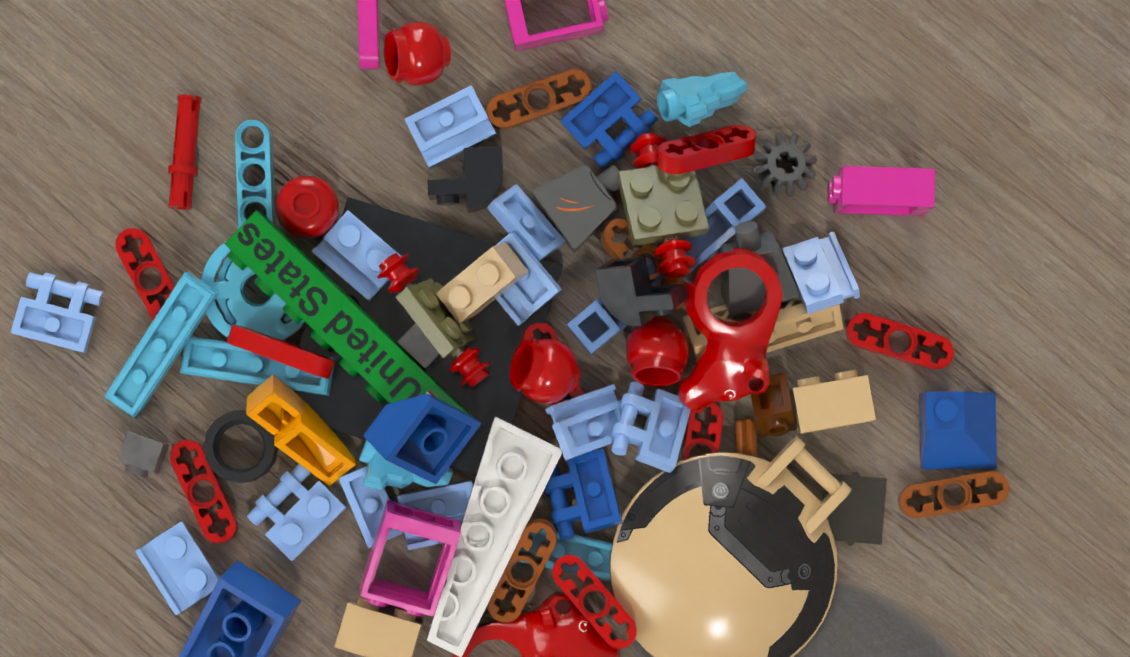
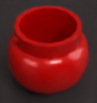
M416 21L403 25L398 31L396 28H393L392 31L386 33L384 39V61L390 79L396 80L398 83L404 81L410 85L423 86L436 81L442 75L444 67L449 66L451 60L449 41L447 37L441 35L435 26L426 22Z
M302 175L289 180L281 188L276 198L275 212L279 224L289 234L301 239H314L326 234L334 226L339 215V201L335 190L327 181L316 176Z
M654 317L643 326H637L630 332L626 343V359L632 368L630 370L632 378L641 384L649 386H667L681 380V373L684 372L683 368L687 364L690 349L686 334L679 327L673 325L671 320L662 317Z
M554 339L525 340L518 346L513 355L509 377L512 386L518 392L522 390L529 399L550 404L558 402L568 393L575 390L580 378V367L576 362L573 351L563 342Z

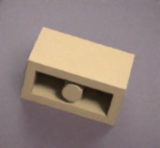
M504 242L491 247L436 294L456 321L462 323L476 316L529 273V271L509 245Z
M857 370L835 373V381L825 383L820 382L819 376L797 380L798 387L789 390L796 420L797 435L876 420L868 375L858 377Z
M358 597L357 603H347L335 648L365 657H413L423 623L415 621V616L409 615L408 612L395 608L393 614L380 611V606L373 605L361 597Z

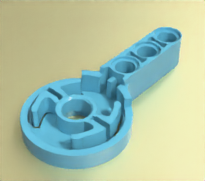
M247 120L241 123L235 132L238 229L248 219V208L256 202L264 205L267 212L266 217L276 226L273 134L266 124L257 120ZM252 127H259L264 134V140L257 148H249L244 139L245 133ZM252 165H260L265 171V179L258 186H251L246 180V172ZM224 243L219 246L207 261L201 281L219 293L216 299L226 320L231 324L236 323L282 341L296 333L305 321L302 320L298 324L286 314L283 320L289 323H283L281 319L285 311L282 307L286 303L276 293L263 304L254 303L247 297L245 292L246 282L251 276L255 275L248 266L241 270L227 257L218 273L216 282H214L223 259L231 251ZM214 300L206 314L217 330L228 337L232 325L225 321Z

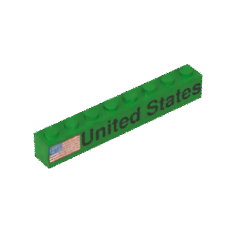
M255 211L224 243L231 250L227 257L241 270L248 266L258 276L254 281L256 285L269 297L276 293L286 303L282 307L285 313L298 324L304 320L313 329L310 336L325 350L331 346L341 356L337 362L350 375L354 377L359 373L369 382L365 389L377 401L382 403L386 399L391 404L416 396L430 394L474 417L261 211Z

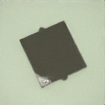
M854 472L852 475L831 474L839 482L844 481L852 489L849 495L827 517L834 541H845L848 546H852L854 542L882 545L887 479L863 477L858 472ZM824 488L822 500L829 494Z

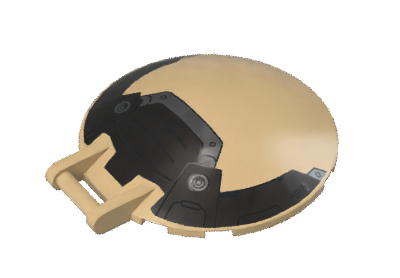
M798 436L793 438L771 462L750 455L729 452L706 453L679 461L671 473L662 470L641 487L622 514L623 524L617 525L612 552L610 553L611 585L614 598L636 624V640L653 657H794L818 631L830 608L837 581V552L834 536L827 517L849 495L852 489L844 481L839 482L804 448L806 444ZM793 459L829 493L822 501L811 493L786 468Z

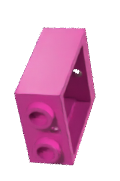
M504 0L515 52L603 33V22L609 21L605 0H586L591 22L528 35L521 1Z
M843 166L832 177V181L828 182V204H834V213L924 216L935 205V169Z
M387 500L361 579L360 596L376 606L385 607L387 604L402 608L403 611L415 617H423L424 614L434 617L461 535L460 520ZM390 528L443 543L427 592L375 578Z

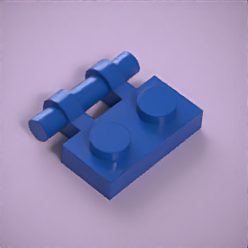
M616 71L562 118L560 123L584 150L589 148L595 141L602 146L603 150L593 160L601 169H604L612 161L617 162L625 155L623 151L637 137L650 133L648 129L658 121V118L650 109L645 111L639 118L631 109L641 101V98ZM622 119L628 127L613 140L606 132Z
M603 448L567 460L570 473L560 475L558 464H556L544 490L545 494L550 495L553 513L550 514L552 524L558 529L560 540H567L575 536L572 523L577 520L582 521L583 529L586 533L623 524L606 452ZM574 487L578 505L568 507L564 491Z

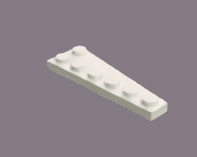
M497 417L494 418L461 525V535L427 637V641L459 657H462L562 454L560 448Z

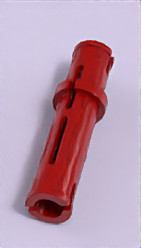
M183 94L177 96L172 165L168 166L171 184L167 207L171 209L176 207L177 210H192L194 177L198 176V168L195 167L202 98L194 96L193 99V95Z

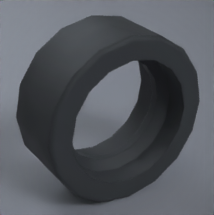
M242 410L228 412L216 419L206 432L203 445L206 461L213 472L225 480L237 483L256 481L267 474L276 462L279 449L274 445V435L247 416L246 411ZM244 424L253 427L259 432L263 439L264 449L261 458L255 465L240 470L232 468L224 462L220 456L219 443L227 429L234 425Z

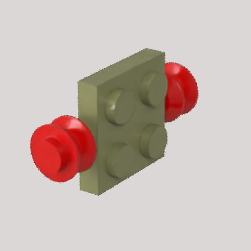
M646 133L637 137L636 141L630 146L631 153L639 155L633 162L636 169L620 171L618 173L619 188L633 246L663 242L654 251L655 257L664 259L658 266V271L661 274H666L669 278H679L687 275L696 264L695 258L686 256L692 249V244L682 239L707 235L709 226L695 171L684 174H669L661 171L657 165L659 146L667 142V140L655 133Z
M394 253L379 265L382 272L377 278L387 277L391 285L388 292L402 291L396 298L441 357L445 358L452 354L455 359L452 361L449 371L450 373L459 371L462 374L463 379L460 386L466 383L471 387L476 386L490 374L486 368L491 362L481 363L477 358L481 350L480 348L465 349V347L477 339L472 332V323L470 320L462 323L456 321L436 294L443 288L440 283L434 282L432 279L418 284L413 283L417 279L419 268L409 269L405 262L409 256L408 254L400 257L397 253Z

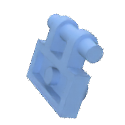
M30 272L27 276L26 287L37 289L36 300L25 297L20 298L10 333L86 354L96 317L82 313L86 303L100 306L103 299V291L91 289L90 284L80 281L73 284L58 280L57 275L47 272L44 275ZM56 294L71 298L69 309L51 305L52 295Z
M631 382L628 393L624 394L621 400L620 408L622 409L619 423H616L613 428L611 437L614 439L611 451L616 455H626L628 444H634L639 446L635 460L671 473L677 463L691 409L679 401V396L659 388L653 394L652 400L642 397L644 386L638 382ZM637 414L647 417L643 430L634 427Z
M300 464L291 472L287 470L279 478L281 482L267 496L262 495L255 502L257 506L247 515L249 520L256 526L267 516L275 523L265 535L291 561H294L347 508L321 481H318L308 491L301 482L311 472ZM293 492L300 500L284 515L277 506Z

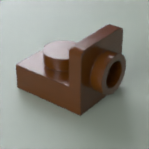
M786 372L770 375V385L765 393L751 394L754 417L760 436H780L787 431L797 429Z

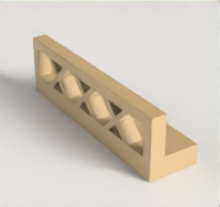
M801 297L784 301L788 305L779 311L766 353L842 330L843 323L840 304L807 314ZM725 304L710 309L720 319L727 322H737L732 320L734 316H730ZM759 309L751 310L745 313L752 314L753 316ZM688 315L682 317L697 364L700 355L707 345V338L703 334L697 335L694 328L696 326Z

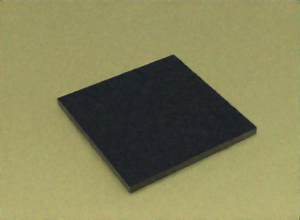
M350 197L347 198L342 214L343 216L347 210L350 211L399 255L408 254L409 256L405 262L409 269L419 268L417 279L413 282L415 284L432 279L444 287L491 247L497 245ZM545 259L540 261L542 266L558 284L563 265ZM325 265L323 272L347 295L355 296L359 301L360 307L397 343L415 324V321L396 298L402 291L388 292L391 285L390 281L369 302L329 266ZM553 298L519 326L496 299L476 316L469 319L473 325L472 332L477 339L465 347V349L480 348L481 350L477 358L481 363L491 362L486 368L490 374L476 386L471 387L468 383L460 386L463 379L462 374L459 371L450 373L451 363L455 359L452 354L445 358L440 357L426 370L481 422V425L455 458L450 468L476 476L494 418L497 417L513 425L523 391L518 392L510 382L511 361L516 349L522 343L521 338L524 330L531 324L546 322ZM306 323L299 347L335 358L330 394L326 396L299 391L294 392L332 430L366 440L363 435L385 405L390 403L386 399L382 403L377 401L365 389L369 382L359 373L354 377L350 375L337 362L341 356L331 346L327 350L323 349L310 336L313 329ZM535 329L533 331V339L540 340L541 333L538 329Z

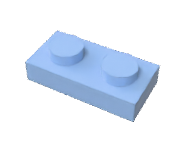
M517 184L494 199L487 207L508 234L514 231L539 262L565 242L564 238Z
M366 466L340 477L339 480L367 547L371 548L386 501L390 499L385 488L379 491L362 486L366 474ZM390 528L387 540L404 534V532Z

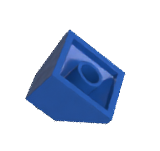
M956 391L924 392L919 394L921 469H997L996 393Z
M424 394L385 405L363 436L385 460L437 484L481 425V422L430 394Z

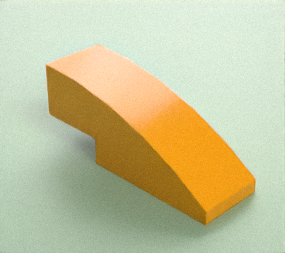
M274 374L247 396L246 415L274 435V445L329 487L356 465L355 458L331 428L302 398Z

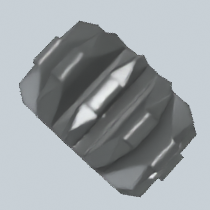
M778 133L775 140L776 146L766 139L763 141L762 146L767 153L757 151L754 155V159L764 164L754 167L753 173L755 175L766 174V177L759 183L761 188L767 187L770 182L775 184L772 189L773 196H778L781 187L785 186L787 197H793L795 194L794 184L800 190L805 191L808 188V184L804 178L814 179L816 176V172L806 166L815 164L817 157L813 155L804 156L811 145L809 142H806L800 148L796 147L795 145L799 137L796 134H793L789 144H786L784 135ZM781 157H785L788 163L793 162L794 166L790 169V174H785L783 168L776 167Z

